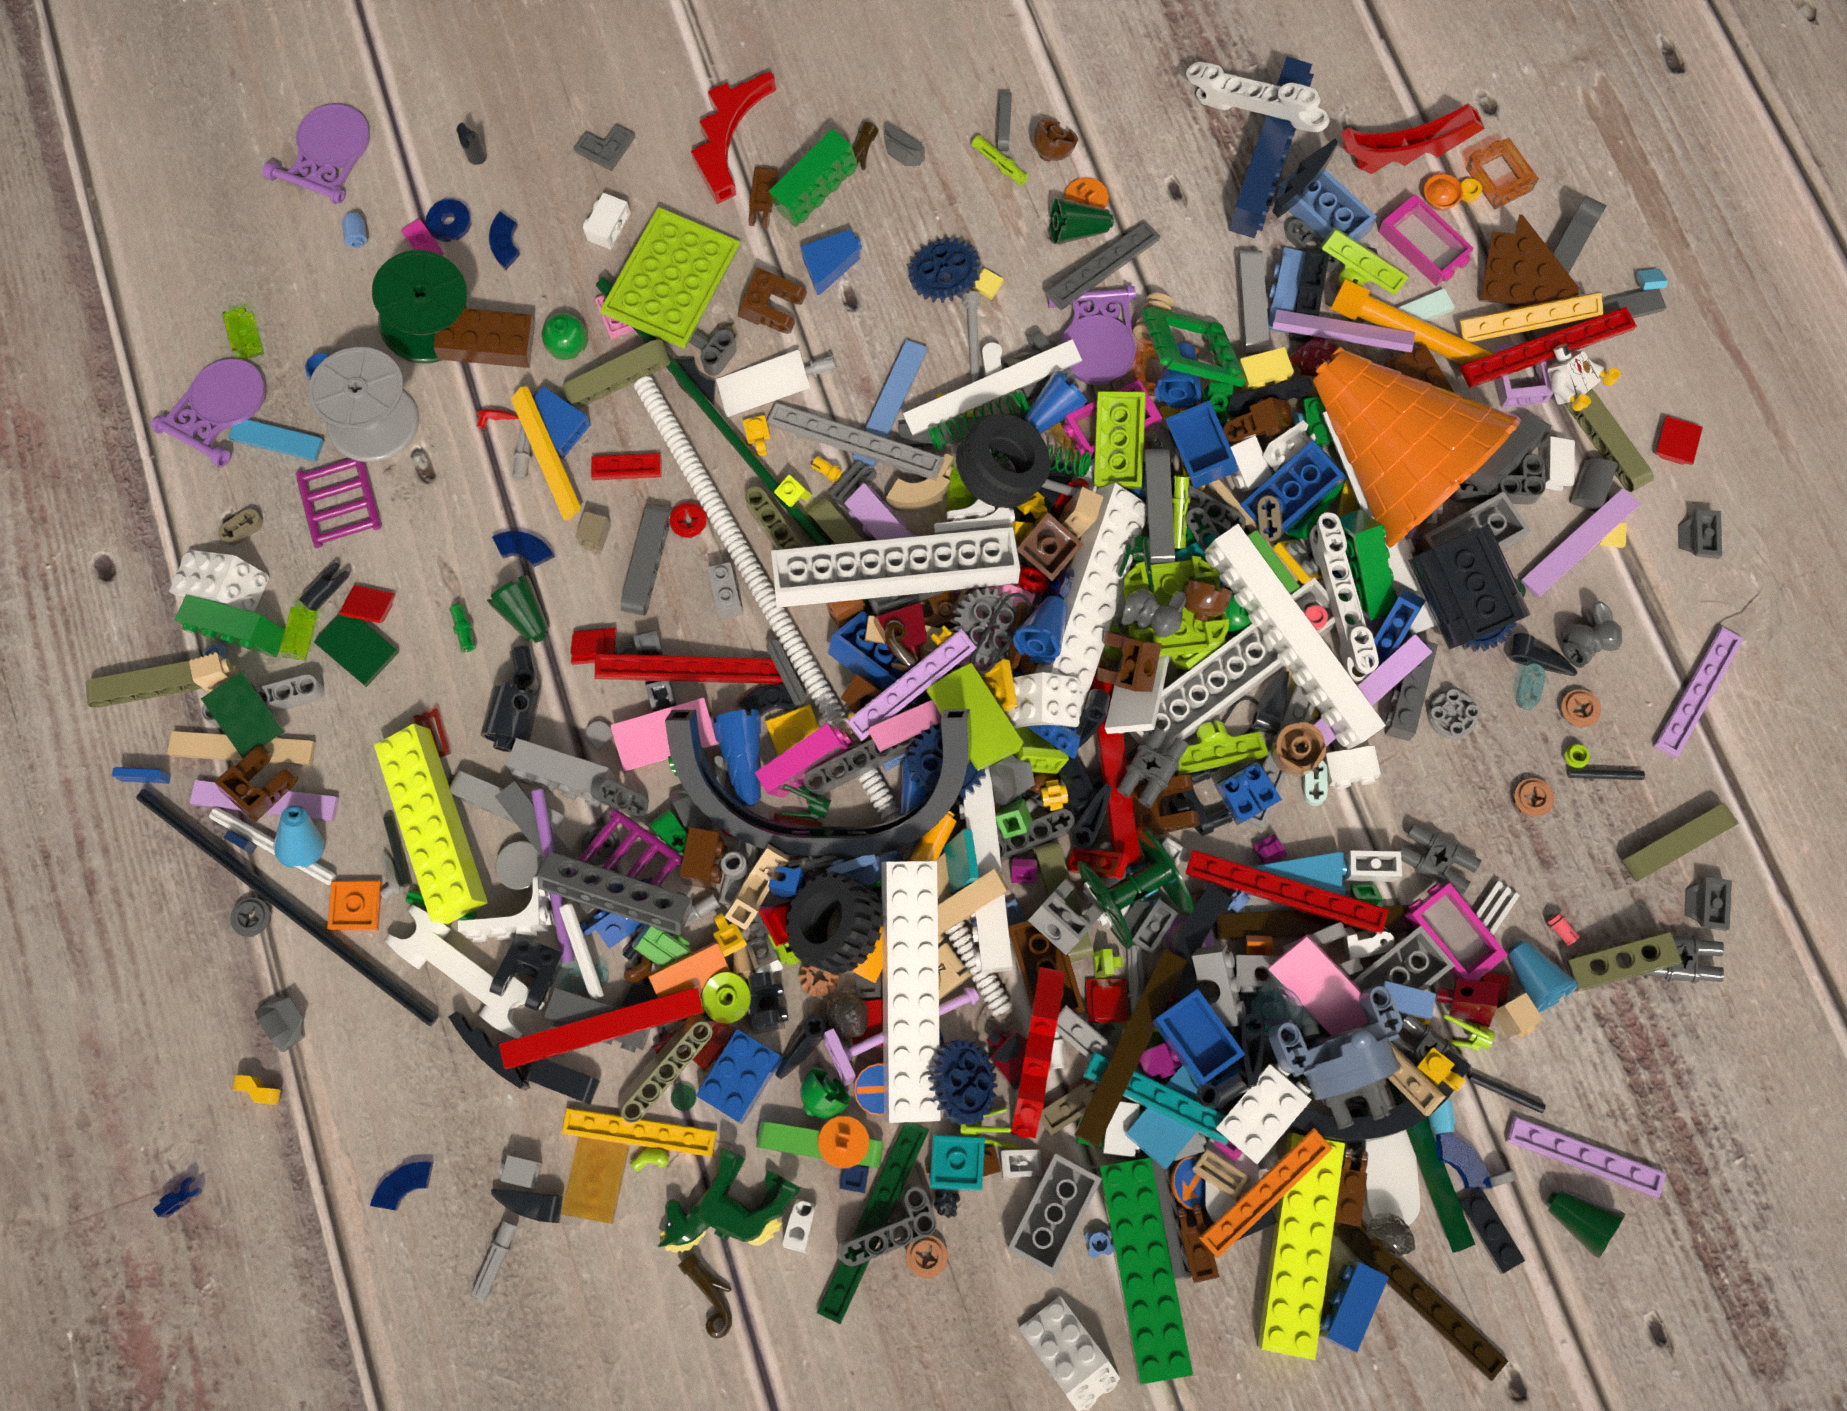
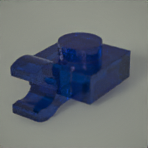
M195 1177L184 1179L178 1193H168L159 1200L160 1204L153 1208L157 1217L169 1218L187 1205L190 1199L202 1193L203 1190L201 1188H196L192 1192L189 1190L190 1184L196 1180Z

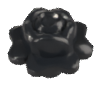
M946 1189L935 1191L936 1198L933 1204L937 1213L946 1216L948 1219L951 1216H957L956 1210L958 1206L956 1203L960 1201L959 1194L956 1192L952 1194L947 1193Z

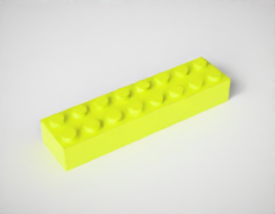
M413 723L375 744L374 748L430 921L449 924L487 904L488 901L431 731L428 728Z
M1293 1133L1288 1134L1285 1154L1289 1152L1304 1137V1135H1298ZM1329 1140L1326 1141L1333 1149L1278 1201L1277 1223L1274 1227L1257 1345L1262 1350L1312 1360L1316 1359L1345 1143Z

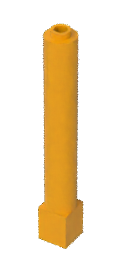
M1346 279L1330 308L1353 320H1356L1358 316L1379 327L1414 332V343L1420 346L1426 344L1429 350L1461 365L1494 354L1369 296L1370 290Z
M948 811L935 827L920 838L908 862L937 861L957 822L953 819L954 814ZM880 927L879 931L881 933L880 940H877L874 945L876 947L872 954L869 953L867 955L868 959L863 964L858 963V967L852 970V972L873 983L876 982L883 969L882 927Z

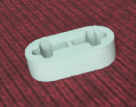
M1323 760L1317 766V769H1321L1317 774V779H1314L1313 771L1303 776L1304 799L1312 806L1322 804L1328 794L1327 765ZM1314 785H1317V792L1322 794L1317 800L1314 799L1313 795L1309 794L1313 791Z

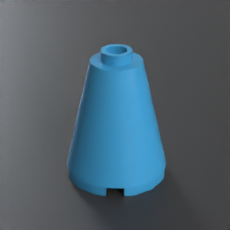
M289 806L283 810L273 844L275 857L281 864L293 868V866L305 868L316 863L324 852V838L303 807Z
M1522 940L1518 941L1509 948L1511 952L1508 957L1524 993H1527L1539 1013L1560 1002L1559 999L1564 995L1567 997L1577 988L1578 984L1571 976L1529 941L1525 943Z

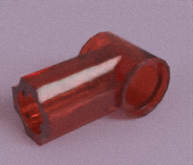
M718 1023L713 1026L710 1040L692 1060L706 1071L724 1051L734 1035L735 1029L726 1023ZM722 1028H727L729 1031V1038L725 1042L719 1041L717 1036Z

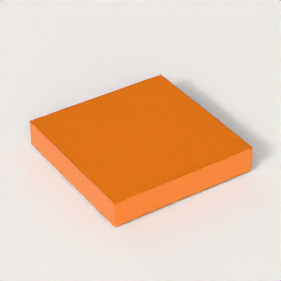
M380 880L331 881L327 930L379 931L380 891L382 890L383 882Z

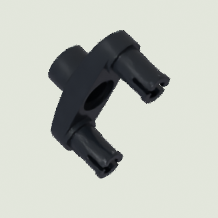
M1205 770L1182 774L1191 775L1193 785L1211 778L1210 772H1205ZM1194 789L1177 793L1178 798L1169 801L1172 815L1187 811L1198 812L1200 825L1194 828L1202 836L1214 832L1215 828L1233 821L1231 814L1227 815L1229 813L1227 808L1207 815Z

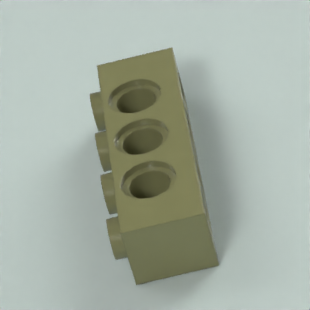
M1659 930L1647 934L1648 938L1638 941L1637 937L1622 941V946L1613 948L1611 944L1596 948V953L1587 955L1586 951L1571 955L1572 959L1568 960L1567 966L1571 977L1578 984L1576 991H1585L1679 965L1682 961L1671 932L1663 934V931ZM1643 947L1652 948L1655 952V958H1644L1641 954V949ZM1616 955H1626L1630 960L1629 965L1620 966L1616 962ZM1593 961L1601 962L1604 965V972H1593L1590 968V963Z

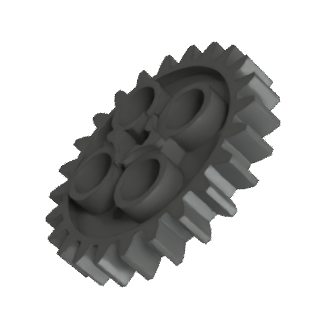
M984 588L981 592L977 589L972 592V595L970 593L965 595V600L958 602L960 608L953 610V613L958 617L950 619V622L956 624V627L950 629V632L957 633L962 629L977 647L979 642L974 640L973 632L978 634L980 641L1000 603L1006 597V592L998 595L996 588L991 590V592H989L988 588ZM1013 597L1005 602L1000 611L1005 618L1004 624L999 620L998 615L991 627V631L987 634L974 658V663L980 660V667H984L987 664L990 666L1011 637L1017 607L1012 605ZM977 608L982 611V619L976 614ZM996 637H998L1001 640V647H999L996 644ZM1009 646L1002 654L1000 659L997 661V663L1002 659L1009 660ZM971 652V653H970L968 656H966L965 658H967V657H969V656H972L973 652Z

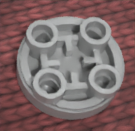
M1456 689L1439 694L1432 701L1428 709V720L1432 729L1447 739H1461L1469 735L1476 727L1480 715V710L1468 695Z
M517 841L510 843L501 850L496 859L495 870L497 877L506 887L516 891H530L533 889V876L539 874L544 860L530 842Z

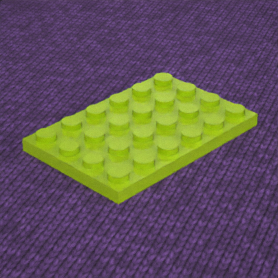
M658 207L601 307V314L686 349L740 248V241Z

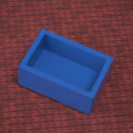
M1210 400L1166 418L1169 432L1194 488H1200L1238 472L1236 459Z
M1198 989L1152 1021L1198 1087L1245 1055Z
M737 1029L696 1096L740 1124H743L783 1058Z
M1349 1261L1347 1265L1344 1264L1338 1274V1279L1341 1280L1337 1290L1333 1289L1329 1295L1327 1303L1330 1304L1327 1314L1323 1313L1321 1315L1319 1336L1348 1351L1357 1353L1389 1277L1360 1262Z

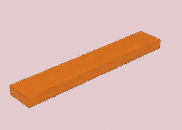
M1313 1128L1203 1232L1199 1239L1219 1258L1333 1148Z

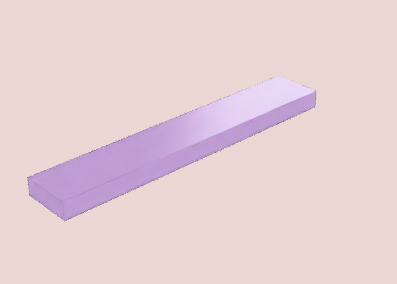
M1276 310L1272 328L1405 352H1412L1415 337L1414 332L1283 310Z
M1622 488L1529 572L1520 583L1539 598L1630 516L1641 503Z
M1724 627L1718 629L1656 740L1655 748L1675 759L1679 757L1744 638Z
M960 629L847 720L846 723L860 741H863L870 735L868 732L870 727L890 719L977 647L965 632Z
M1415 634L1357 687L1370 705L1373 706L1427 658L1432 651ZM1322 718L1314 724L1321 731L1326 747L1336 739V732L1331 726H1327Z
M194 781L190 798L191 805L241 811L219 791L215 782ZM288 791L265 814L281 816L284 809L296 805L303 807L313 820L334 822L339 798L336 796Z
M1512 1117L1505 1142L1652 1197L1660 1198L1666 1172L1524 1119Z

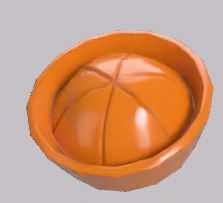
M1436 174L1425 183V200L1434 210L1446 211L1457 205L1462 199V185L1452 175Z

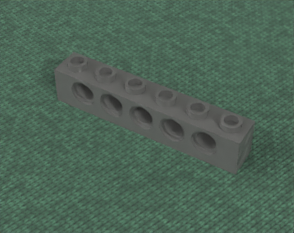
M550 852L538 874V887L540 890L673 934L681 935L691 913L692 898L681 892L675 893L656 884L650 885L641 882L635 877L617 874L611 869H602L586 861L580 862L571 859L565 854Z

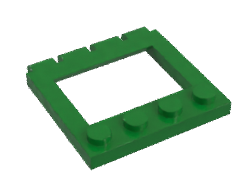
M1151 306L1141 310L1142 318L1162 365L1167 366L1171 370L1239 387L1244 385L1246 381L1245 375L1223 325L1216 321L1209 322ZM1169 326L1203 334L1210 341L1208 347L1215 354L1214 361L1218 366L1183 358Z

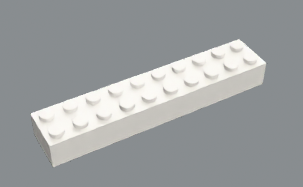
M1117 483L1097 490V494L1103 496L1097 520L1081 537L1080 541L1084 545L1075 554L1061 598L1067 604L1061 653L1052 663H1038L1035 673L1045 672L1079 679V717H1081L1105 645L1102 643L1104 632L1110 630L1123 590L1124 579L1129 572L1133 556L1130 555L1123 575L1119 577L1118 572L1125 554V546L1131 545L1133 537L1141 535L1147 518V504Z
M1239 524L1215 539L1205 550L1207 562L1221 574L1220 579L1226 587H1230L1234 592L1236 602L1241 607H1245L1252 624L1261 629L1265 642L1270 647L1273 646L1277 651V657L1281 664L1285 667L1288 666L1293 673L1292 678L1294 682L1304 688L1308 701L1314 707L1317 706L1322 713L1321 718L1324 723L1329 727L1331 726L1336 732L1338 742L1349 750L1385 727L1384 722Z
M1013 527L771 551L777 608L1018 584L1020 574Z
M1315 577L1291 595L1303 613L1312 605H1319L1327 611V623L1322 629L1317 630L1321 637L1336 627L1327 591ZM1251 624L1162 691L1155 727L1163 730L1167 736L1158 749V754L1166 755L1176 737L1186 740L1202 724L1211 721L1284 666L1279 661L1278 653L1274 647H1270L1265 642L1263 632L1259 627ZM1152 730L1129 733L1139 745H1144Z
M937 861L882 862L884 1119L889 1123L940 1121V1110H937L939 1101H932L936 1094L935 1091H929V1088L934 1084L928 1080V1077L934 1074L929 1069V1066L936 1065L932 1057L939 1056L937 1053V1049H939Z

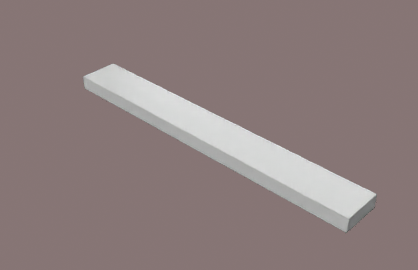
M1072 339L905 412L903 417L912 436L928 430L932 425L937 426L940 422H946L949 418L957 417L958 414L962 415L966 411H971L975 407L978 408L983 404L991 402V400H996L1001 396L1003 397L1008 393L1049 377L1056 370L1062 371L1081 363L1082 359Z

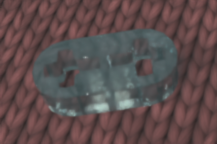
M1538 664L1528 665L1520 676L1516 703L1524 710L1533 709L1541 700L1546 672ZM1531 671H1534L1535 676L1539 677L1534 680L1533 684L1530 683L1531 676L1528 675ZM1531 690L1530 698L1534 700H1532L1530 703H1527L1526 698L1523 696H1525L1528 693V691Z
M594 964L595 970L598 969L600 973H603V976L599 978L601 987H603L609 980V972L604 966ZM580 967L569 968L562 973L560 983L564 989L569 992L587 990L584 979L575 981L573 987L571 984L566 983V980L570 979L571 974L583 979Z

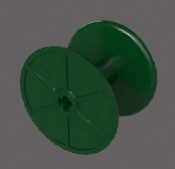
M411 250L391 257L379 268L372 284V299L379 313L378 327L384 343L397 356L414 363L428 364L443 361L438 360L434 350L435 334L451 326L460 317L464 308H467L465 305L467 287L464 277L456 265L449 259L431 251Z
M1143 825L1138 828L1137 836L1144 856L1150 864L1133 874L1126 873V878L1111 887L1106 888L1100 877L1088 863L1084 861L1077 862L1078 871L1083 883L1086 882L1090 891L1096 897L1105 916L1108 917L1112 924L1111 932L1128 950L1132 947L1133 941L1129 928L1120 912L1123 908L1137 900L1143 902L1145 900L1144 896L1162 886L1180 910L1188 914L1194 911L1191 896L1177 867L1156 836Z

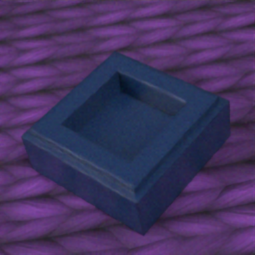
M228 830L223 837L250 854H253L257 848L255 844L231 830Z
M855 1165L850 1168H843L839 1189L865 1193L870 1167Z

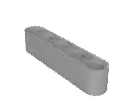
M1239 251L1237 264L1244 354H1260L1269 351L1263 251Z
M308 674L256 688L262 698L267 697L266 704L273 713L318 701L324 695L323 685L312 675ZM314 684L313 689L306 692L307 687ZM290 691L289 696L283 699L284 693ZM204 704L201 708L202 717L212 725L220 727Z
M457 771L449 786L453 797L515 823L495 798V795L503 790L502 788L462 771ZM547 808L550 826L557 833L564 816Z

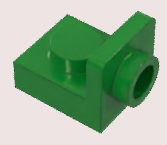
M1376 884L1351 885L1350 894L1352 898L1382 907V896Z

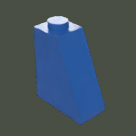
M851 229L800 246L802 259L817 295L822 294L860 259L859 250L862 249L859 237H854Z
M542 387L532 397L559 458L563 460L591 424L587 415L545 387Z

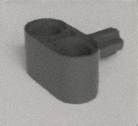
M728 330L718 331L711 340L695 331L689 343L702 350L700 359L705 373L711 376L718 375L723 371L735 355L737 349L734 336ZM729 342L728 345L721 346L722 343ZM709 360H716L714 363H707Z

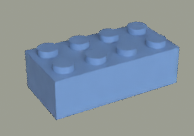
M1297 170L1280 184L1276 199L1284 195L1287 182L1296 176ZM1326 170L1311 190L1288 210L1297 219L1304 221L1324 240L1333 228L1336 227L1359 242L1372 230L1377 217Z

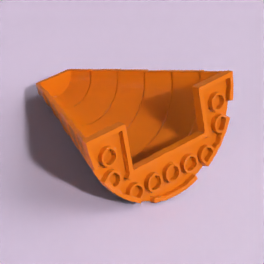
M1341 346L1330 356L1333 359L1330 364L1325 361L1316 370L1319 375L1313 380L1334 431L1339 437L1348 462L1353 465L1373 517L1376 521L1382 523L1386 530V537L1384 538L1389 548L1403 539L1416 525H1419L1460 487L1459 484H1462L1498 450L1521 422V419L1516 415L1494 409L1489 405L1434 386L1432 383L1373 363L1369 359L1345 351Z

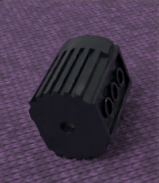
M1490 524L1408 560L1448 650L1531 615Z

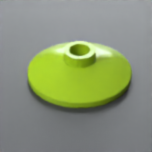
M723 972L713 976L706 983L702 993V1004L707 1015L714 1021L725 1024L736 1022L749 1009L751 992L746 981L739 975ZM728 993H731L733 996V1000L730 1003L726 1000Z

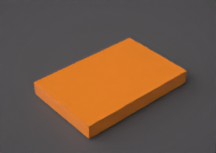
M714 942L648 974V978L657 998L698 987L702 1000V993L706 983L713 976L723 972H730L718 943Z

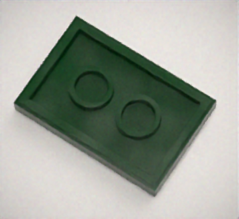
M340 614L314 640V643L365 687L399 653L397 649L361 619Z
M244 671L201 698L242 759L256 747L265 746L286 732Z

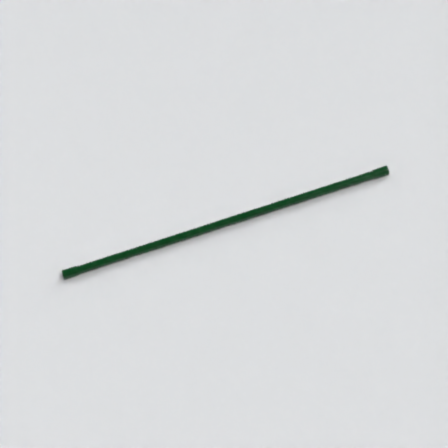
M603 277L596 283V287L607 298L613 287L611 282L606 277ZM632 327L645 343L657 340L655 336ZM667 352L670 364L666 368L814 544L816 546L831 545L796 503L789 507L775 494L774 491L780 485ZM864 599L863 602L874 613L868 599Z

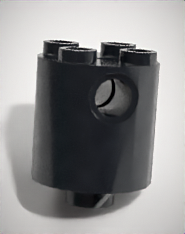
M503 682L502 686L495 685L492 688L480 734L483 738L494 742V749L503 752L512 751L516 738L530 742L540 700L538 698V691L516 689L517 685L510 682Z

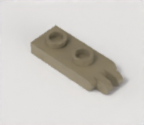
M1085 1082L1042 1110L1040 1121L1050 1136L1084 1115L1093 1096L1092 1090L1098 1086L1097 1083L1094 1082L1088 1086Z

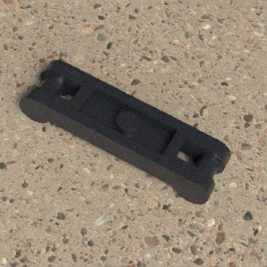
M1305 377L1235 394L1230 398L1227 413L1231 417H1237L1241 411L1250 409L1249 406L1268 398L1285 401L1292 398L1304 400L1308 397L1312 382L1309 378Z

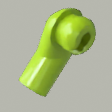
M647 1148L636 1156L630 1164L636 1172H639L648 1163L657 1164L659 1168H663L669 1163V1157L663 1149Z

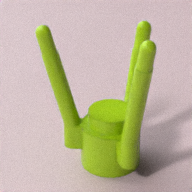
M1448 1014L1443 1015L1444 1019L1469 1031L1468 1040L1471 1043L1448 1039L1452 1046L1470 1048L1477 1052L1480 1047L1486 1050L1490 1048L1495 1032L1488 1029L1487 1026L1469 1022L1473 1025L1471 1026Z
M1003 1107L989 1110L990 1114L983 1115V1118L1007 1112L1008 1108ZM983 1120L976 1121L975 1124L961 1125V1136L979 1137L983 1136V1132L1001 1133L1011 1131L1010 1127L983 1126ZM985 1138V1144L1009 1150H1021L1020 1146Z

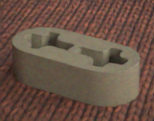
M1265 496L1258 503L1259 531L1263 539L1270 542L1277 541L1282 536V514L1278 499L1272 496ZM1268 500L1275 504V508L1271 510L1272 517H1268V511L1263 509V506L1267 505ZM1270 520H1272V526L1277 528V532L1271 538L1269 534L1265 533V529H1269Z
M246 509L220 526L218 530L219 538L227 545H237L262 527V517L255 510ZM250 517L253 518L252 520H253V522H254V523L251 524V525L249 524V522H248V520H247V519L250 518ZM230 530L233 531L232 533H233V535H234V536L231 537V538L229 537V534H228V531H230Z

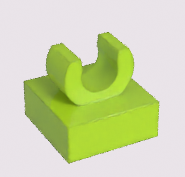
M1102 949L1094 952L1095 978L1111 976L1114 974V970L1123 967V958L1113 957L1112 949Z

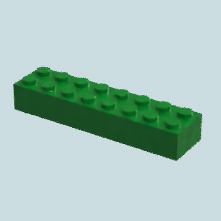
M1151 1158L1098 1167L1099 1177L1102 1178L1100 1183L1137 1381L1142 1385L1193 1376Z

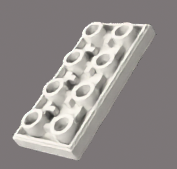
M1169 656L1159 657L1152 692H1137L1114 686L1105 724L1107 734L1155 729ZM1121 657L1118 670L1121 669L1123 657Z

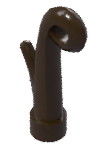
M869 122L862 124L859 136L853 147L857 164L860 162L862 170L866 169V159L870 144L879 132L878 128Z
M893 620L885 628V638L888 646L901 663L892 662L891 666L907 673L919 661L900 643L906 635L905 626L900 621ZM895 628L898 630V636L894 635Z
M694 1252L677 1266L684 1275H688L718 1311V1313L712 1315L707 1320L706 1331L713 1338H722L730 1331L732 1315L719 1289L731 1292L732 1288L710 1274ZM714 1321H723L721 1330L713 1328Z

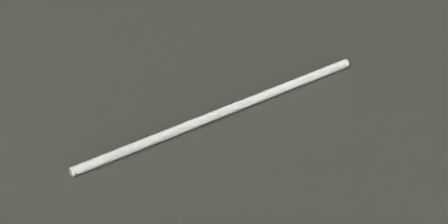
M645 376L640 378L634 384L637 394L640 396L641 401L644 402V406L657 425V429L660 430L664 441L667 442L666 444L670 448L671 453H673V457L676 459L677 464L680 465L684 476L687 477L686 479L690 483L691 488H693V492L697 495V499L700 500L701 506H704V511L707 512V516L710 518L711 523L714 524L713 526L717 530L721 541L724 542L723 544L727 548L728 553L731 554L730 556L734 560L735 565L738 566L737 568L741 572V576L745 578L744 581L748 584V588L752 590V595L759 602L758 605L762 608L763 614H766L765 618L769 620V625L773 626V632H776V637L780 638L779 642L783 645V649L787 651L786 655L790 657V662L794 663V669H798L797 674L801 676V681L805 682L804 686L808 688V693L812 694V700H816L815 705L819 707V712L823 713L822 718L826 719V724L838 726L841 730L845 729L852 739L850 744L853 749L862 745V743H859L860 739L854 735L846 723L848 718H845V712L841 711L842 707L840 705H837L838 700L834 699V693H830L831 688L827 686V681L823 680V674H819L820 669L816 667V662L812 661L813 657L809 655V650L805 649L806 645L802 643L803 640L798 636L799 633L795 630L794 624H791L792 620L788 618V613L784 612L785 608H777L774 589L771 588L770 582L767 581L768 579L764 575L763 570L760 569L761 567L757 563V559L753 557L754 555L750 551V547L746 545V540L743 539V535L740 533L739 528L736 527L737 525L733 521L732 516L726 510L723 500L719 498L716 488L712 486V481L709 480L705 469L699 463L696 453L692 451V446L689 445L685 434L679 428V424L676 422L668 405H666V401L663 399L662 394H660L659 389L656 388L657 386L653 382L652 377ZM866 755L858 756L856 765H863L867 759ZM873 769L859 776L858 781L863 783L862 788L867 790L866 795L870 796V802H874L873 807L878 809L877 814L882 816L880 818L881 821L888 822L900 817L901 810L896 808L897 803L892 801L893 796L888 794L890 791L888 788H885V782H881L882 777L877 775L878 770ZM918 840L900 847L899 852L904 854V861H909L919 842ZM963 920L945 933L950 935L949 940L954 942L953 947H957V954H961V961H965L964 966L969 968L970 974L973 975V982H977L976 987L981 989L980 994L985 996L984 1001L988 1002V1008L993 1010L992 1015L998 1016L1009 1010L1012 1003L1007 1001L1008 996L1003 994L1004 989H1000V982L995 980L996 975H992V973L982 974V967H976L975 952H979L980 948L976 947L977 942L972 940L973 935L968 933L969 928L964 926L965 921Z

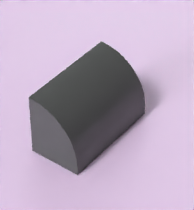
M1606 459L1586 460L1583 463L1569 503L1596 513L1605 503L1618 463Z

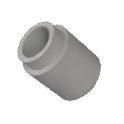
M731 851L723 856L721 868L728 878L740 880L748 872V863L741 853ZM739 864L738 868L732 870L733 865Z

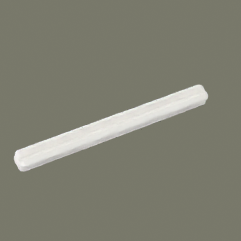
M218 807L212 809V812L209 814L210 819L274 854L273 844L275 839ZM317 863L305 868L295 866L327 885H331V881H334L336 878L335 873Z

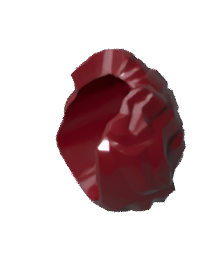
M1311 337L1290 355L1292 365L1300 368L1301 375L1317 377L1319 374L1316 370L1325 361L1329 364L1333 361L1330 356L1337 348L1330 341L1324 340L1322 337Z

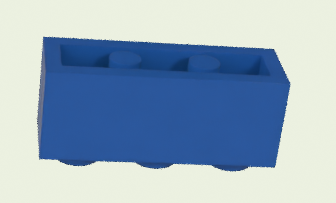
M1406 589L1402 591L1374 639L1379 661L1378 665L1384 663L1397 651L1424 605L1425 599Z

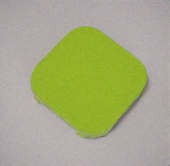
M1192 556L1189 561L1151 565L1154 590L1150 592L1156 596L1161 606H1166L1177 591H1182L1184 581H1196L1215 585V588L1221 591L1218 570L1211 567L1208 562L1201 560V557ZM1145 562L1136 564L1124 579V605L1129 593L1132 594L1135 590L1142 588L1149 590ZM1184 607L1182 609L1183 616L1180 629L1168 637L1157 636L1151 624H1148L1144 629L1139 628L1135 622L1128 626L1130 636L1162 643L1159 657L1207 652L1216 649L1223 643L1227 634L1229 619L1226 618V613L1224 612L1216 618L1208 617L1207 622L1196 620L1193 618L1194 614L1187 611Z

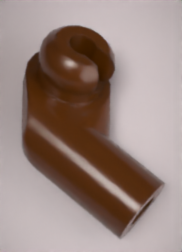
M1036 772L1034 775L1035 785L1031 787V790L1040 793V789L1046 787V781L1058 779V783H1060L1061 777L1059 773Z

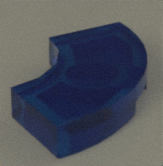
M499 211L490 227L489 245L498 264L504 270H507L520 256V252L513 244L514 233L518 225Z
M509 531L492 536L503 559L511 556L522 557L528 560L533 567H536L555 557L547 544L529 533Z
M1440 1133L1436 1135L1438 1160L1449 1164L1459 1173L1465 1189L1489 1190L1493 1188L1485 1163L1470 1145L1448 1134Z
M415 1162L404 1165L394 1171L378 1186L370 1206L397 1211L401 1201L409 1193L417 1189H428L434 1163Z

